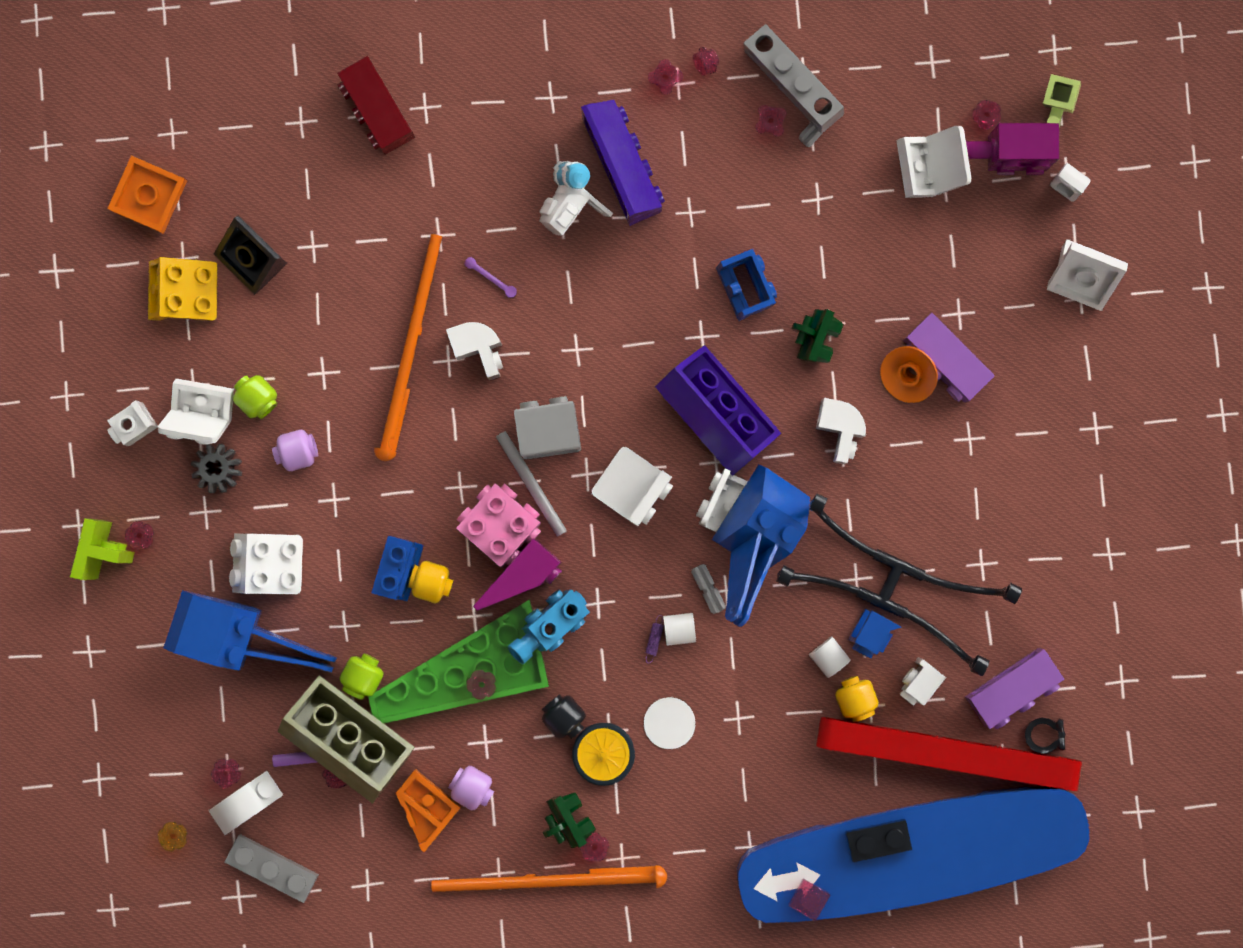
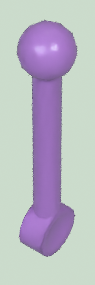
M469 257L465 260L467 268H473L505 291L508 298L516 296L517 290L515 287L505 285L477 265L474 258Z

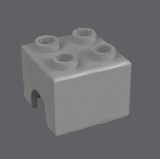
M567 396L549 399L550 404L539 406L537 401L520 403V409L514 410L520 455L525 460L581 451L575 405L573 401H568Z

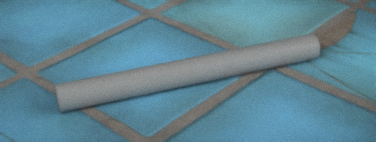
M504 431L497 435L498 442L556 536L558 537L567 532L507 432Z

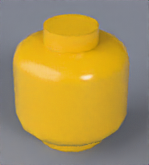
M423 561L419 566L414 565L408 588L412 589V595L415 598L438 603L443 595L449 596L454 580L448 578L449 569L447 567L430 561Z
M858 676L841 681L843 687L836 691L835 696L842 715L845 718H852L853 722L875 715L874 710L878 707L879 701L871 681L859 680Z

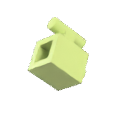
M1051 74L1043 101L1044 107L1051 108L1047 123H1059L1060 127L1063 112L1073 113L1081 81Z

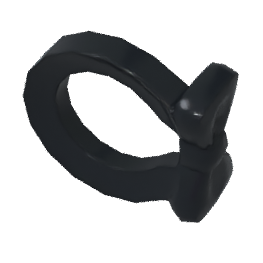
M1041 717L1034 719L1028 724L1025 731V739L1028 746L1035 752L1045 754L1052 752L1058 747L1061 751L1066 748L1063 719H1058L1055 722L1049 718ZM1039 724H1047L1058 731V739L1049 746L1041 747L1032 741L1031 731Z

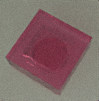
M803 878L788 905L816 921L828 901L830 893Z

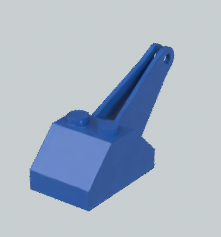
M759 464L712 538L714 542L731 552L725 618L738 627H742L748 621L769 568L793 552L808 525L810 497L768 468Z
M182 590L164 644V649L175 654L238 671L244 667L247 655L310 666L328 672L333 671L334 667L314 660L251 648L250 645L254 634L313 657L331 662H336L337 659L335 656L314 650L258 627L257 624L262 610L249 605Z

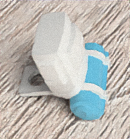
M557 162L553 167V176L558 188L553 198H547L540 209L541 217L539 221L553 234L563 235L586 203L603 216L611 217L613 213L584 189L590 179L588 168L579 162Z

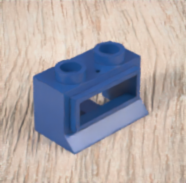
M753 249L723 260L716 267L738 321L771 308L776 304L775 298H777L775 287L772 282H767L763 273L765 271L764 262L759 254H755ZM742 264H745L761 302L752 307L748 306L732 269Z
M388 536L371 593L408 602L411 588H408V583L414 565L418 566L424 545Z
M865 609L848 640L855 643L852 647L853 650L872 658L874 654L877 655L879 652H884L893 635L890 631L901 628V626L872 610L870 612Z

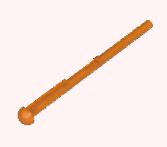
M431 234L381 446L380 448L374 447L375 456L381 461H390L396 456V448L411 390L407 388L417 339L422 333L423 316L442 241V236Z
M659 865L589 869L588 874L548 876L527 874L515 877L432 880L431 888L432 892L656 883L657 889L666 883L667 873Z

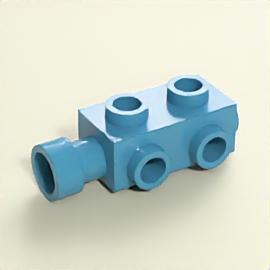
M559 589L546 599L549 605L542 611L537 608L525 617L524 620L527 624L522 630L526 635L521 639H515L508 646L509 652L519 663L525 664L533 656L532 652L536 649L539 651H554L564 642L562 637L568 631L573 633L585 623L583 618L590 611L585 606L587 604L586 600L579 592L572 589L561 592ZM568 605L574 611L572 616L567 614L566 608ZM547 624L552 627L550 635L545 633V626Z

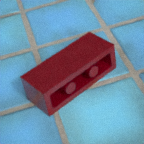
M368 56L337 73L342 81L337 86L344 98L347 100L351 97L357 106L352 111L360 125L366 122L371 130L366 135L375 150L381 148L386 155L415 138Z

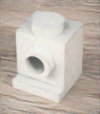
M136 400L130 406L107 420L111 426L107 429L115 443L122 442L125 446H131L158 428L157 423L145 405ZM130 419L132 427L129 430H125L123 423Z
M918 657L915 663L919 667L917 669L911 668L903 678L902 682L905 685L902 687L903 691L900 693V696L913 706L916 702L924 706L946 677L925 660Z

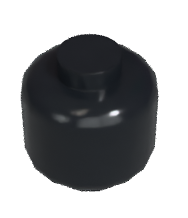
M559 694L542 708L544 712L542 722L556 738L561 739L568 735L572 739L584 729L581 723L585 719L586 714L571 696L566 695L562 697Z

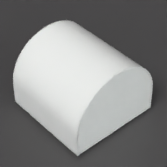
M1066 163L1050 185L1071 202H1074L1084 192L1091 180Z
M693 613L663 616L667 646L696 642Z
M832 636L809 654L827 678L836 674L851 661Z

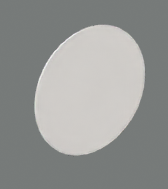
M672 697L662 698L648 708L644 717V729L647 737L656 746L664 749H676L691 739L695 730V717L691 708L684 701Z

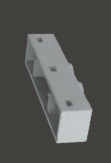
M766 24L744 42L745 53L821 134L844 115V106ZM767 37L773 43V46L769 51L761 52L756 48V45ZM823 98L832 106L831 111L824 115L817 113L814 109L816 101Z

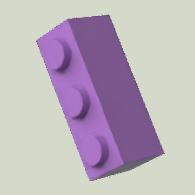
M933 313L929 314L903 340L907 344L906 346L924 351L933 360L937 369L938 380L941 379L948 386L947 392L958 402L960 400L964 403L970 401L995 376Z
M1037 648L965 696V698L985 727L999 729L1010 721L1009 716L1019 710L1020 713H1023L1034 706L1035 702L1033 700L1044 694L1046 697L1060 688L1058 683L1063 681L1064 678L1045 649Z

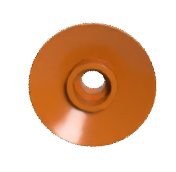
M911 346L895 348L886 355L881 364L880 373L884 387L893 397L907 403L921 402L927 399L937 386L938 373L933 360L918 348ZM909 367L914 369L917 375L911 374Z

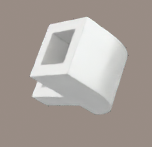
M468 322L446 329L457 360L479 353L487 378L492 380L501 377L499 369L503 368L498 351L492 353L491 349L502 346V343L491 328L481 323Z
M829 398L821 400L816 429L839 433L833 462L847 464L849 458L854 459L857 442L852 441L853 436L863 438L866 435L864 419L860 412L849 403Z
M265 771L209 810V813L224 835H226L282 797L283 793L268 771Z

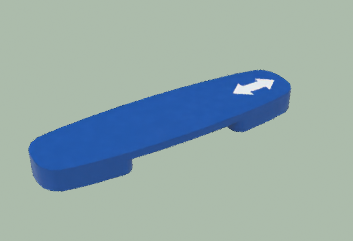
M1036 786L982 791L977 795L901 807L827 826L816 825L774 838L749 848L741 856L737 866V882L746 910L755 919L765 923L802 922L876 913L970 894L1046 872L1077 860L1085 852L1089 843V824L1082 802L1074 794L1064 789ZM900 819L906 820L912 850L852 862L846 831Z

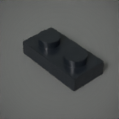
M905 819L846 831L852 862L912 850Z

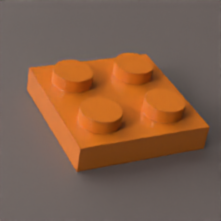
M131 155L107 209L164 234L187 180Z

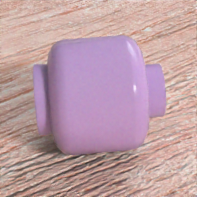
M302 429L280 435L277 438V447L272 448L276 464H282L289 472L311 466L314 463V457H318V449L313 435H308Z
M468 766L465 769L460 768L448 787L452 790L451 798L469 810L477 809L480 804L485 807L494 793L490 789L492 784L491 777L473 766Z

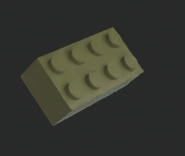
M320 675L284 716L277 731L372 804L408 760L415 748Z

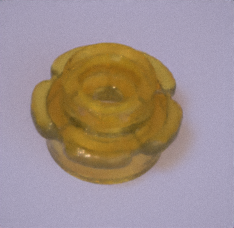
M168 822L164 824L163 829L159 830L158 841L165 850L174 851L185 846L187 830L183 825H177L176 822ZM175 834V839H171L170 835Z

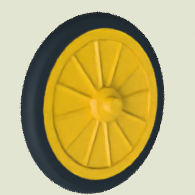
M596 723L588 726L578 735L573 745L572 759L577 772L583 779L595 785L607 786L621 781L628 775L634 764L635 749L630 736L622 728L611 723Z

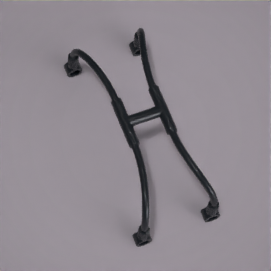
M816 493L810 502L809 510L815 512L824 523L844 540L872 556L873 560L890 567L891 570L879 595L861 586L858 588L838 580L810 574L794 573L795 570L785 565L778 572L776 582L788 587L791 580L807 581L853 593L861 600L920 625L969 664L971 672L983 676L989 666V659L977 655L976 658L970 657L936 627L908 611V608L891 601L890 598L902 573L916 580H924L952 590L1002 596L1004 600L1016 604L1022 587L1010 583L1003 589L959 584L925 573V570L917 568L884 551L882 552L879 549L874 550L837 525L823 511L828 498Z

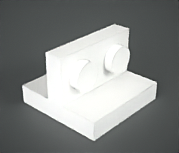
M1066 239L1061 249L1058 266L1048 282L1047 290L1102 311L1126 273L1128 263Z

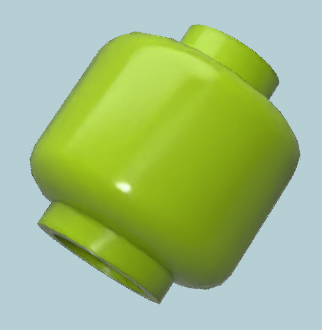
M260 375L251 378L244 376L234 386L236 390L233 396L234 403L251 419L257 417L263 419L277 406L275 401L277 398L276 390Z
M363 653L361 658L357 656L350 657L339 678L343 685L342 690L361 700L365 696H373L384 675L382 669L377 666L379 660Z

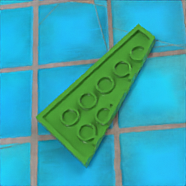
M530 599L376 691L373 696L368 697L372 715L384 724L549 687L542 651L536 649L532 652L533 656L525 664H521L508 650V646L515 639H521L526 635L522 628L527 624L524 620L525 617L533 611Z

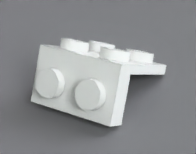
M953 126L927 137H903L896 140L906 198L933 197L970 184L972 178L962 126Z
M175 379L172 386L171 410L159 424L158 433L164 434L171 439L186 438L195 440L203 445L216 443L232 420L234 389Z
M622 447L593 487L592 494L637 527L641 522L647 525L656 512L652 508L658 497L664 500L672 489L673 485L669 483L672 476L663 470L660 471L629 448Z
M726 468L722 471V474L719 472L715 473L708 488L713 491L709 501L705 499L702 501L696 514L697 517L701 518L699 525L714 532H717L748 482L735 475L732 476L730 474L731 471Z
M234 533V539L230 546L231 556L233 557V569L229 575V582L233 593H300L303 539L301 536Z

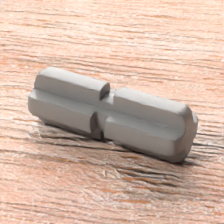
M828 103L819 114L829 113L832 106ZM810 122L799 135V140L805 146L811 147L822 134Z
M701 564L693 568L691 573L699 589L703 590L704 594L702 595L711 613L716 614L724 610L726 605L718 589L714 588L713 584L715 583L706 565Z

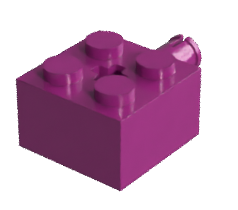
M999 123L988 135V141H966L968 159H988V171H997V175H1013L1015 171H1026V175H1042L1044 171H1047L1059 160V123Z

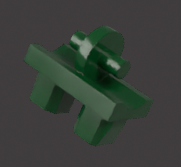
M815 309L812 317L805 315L802 324L793 323L791 329L798 333L795 343L801 345L797 359L806 362H830L833 348L824 345L823 342L826 335L837 338L844 325L833 317L835 312L828 309Z
M570 793L547 800L546 802L552 814L544 818L549 828L542 832L545 838L554 835L558 844L567 839L571 848H580L587 844L585 839L592 835L596 828L589 817L575 822L571 813L582 807L578 795Z

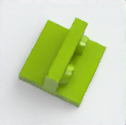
M84 519L70 575L71 578L79 580L98 579L103 560L113 563L133 562L135 552L126 550L127 544L108 541L112 522L101 519Z

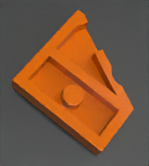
M417 769L412 772L396 792L397 798L406 813L409 825L413 829L419 842V847L423 852L428 849L461 808V805Z

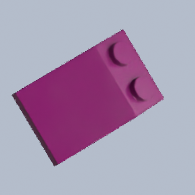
M532 539L473 607L478 611L543 585L545 581L551 584L562 572L559 568L562 562L538 540Z

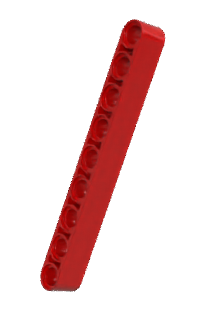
M820 717L816 747L1070 791H1078L1082 761L1071 758L829 717Z

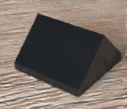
M239 216L234 217L214 252V255L254 295L287 264Z

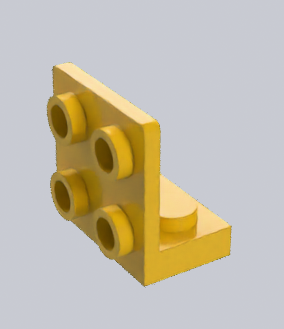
M165 257L149 261L148 320L160 321L167 318L216 320L217 263Z

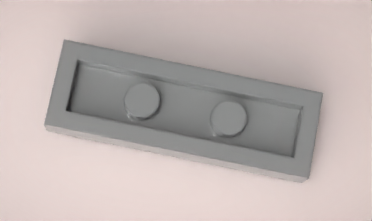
M242 834L238 835L225 860V863L302 903L306 901L319 874Z

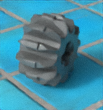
M208 444L206 445L207 455L202 451L196 452L201 461H192L191 466L199 468V471L192 473L191 476L194 479L202 477L198 487L203 489L208 485L209 493L214 494L217 487L221 493H226V482L230 486L235 487L237 482L232 476H242V471L234 470V467L240 465L242 461L241 459L231 460L236 453L234 449H229L225 452V445L218 444L215 451L213 445ZM213 463L222 464L219 469H222L220 474H212L211 471H214L211 468Z

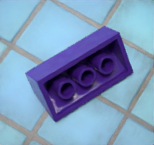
M615 100L582 106L583 123L629 226L661 213V203L665 202L659 186L653 187L649 179L653 175L652 170L646 159L641 161L637 150L641 149L636 134H629L625 125L629 122L624 107H617Z
M705 345L677 365L655 386L663 398L720 461L722 466L731 471L730 474L732 476L782 434Z

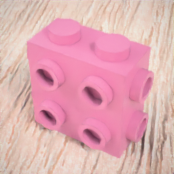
M496 483L492 488L486 485L476 497L479 500L478 504L473 509L467 507L457 518L460 524L456 528L500 567H503L505 564L510 565L521 553L518 549L526 541L529 544L541 532L537 528L541 524L537 520L540 514L528 503L522 507L514 500L517 494L505 483L502 487Z

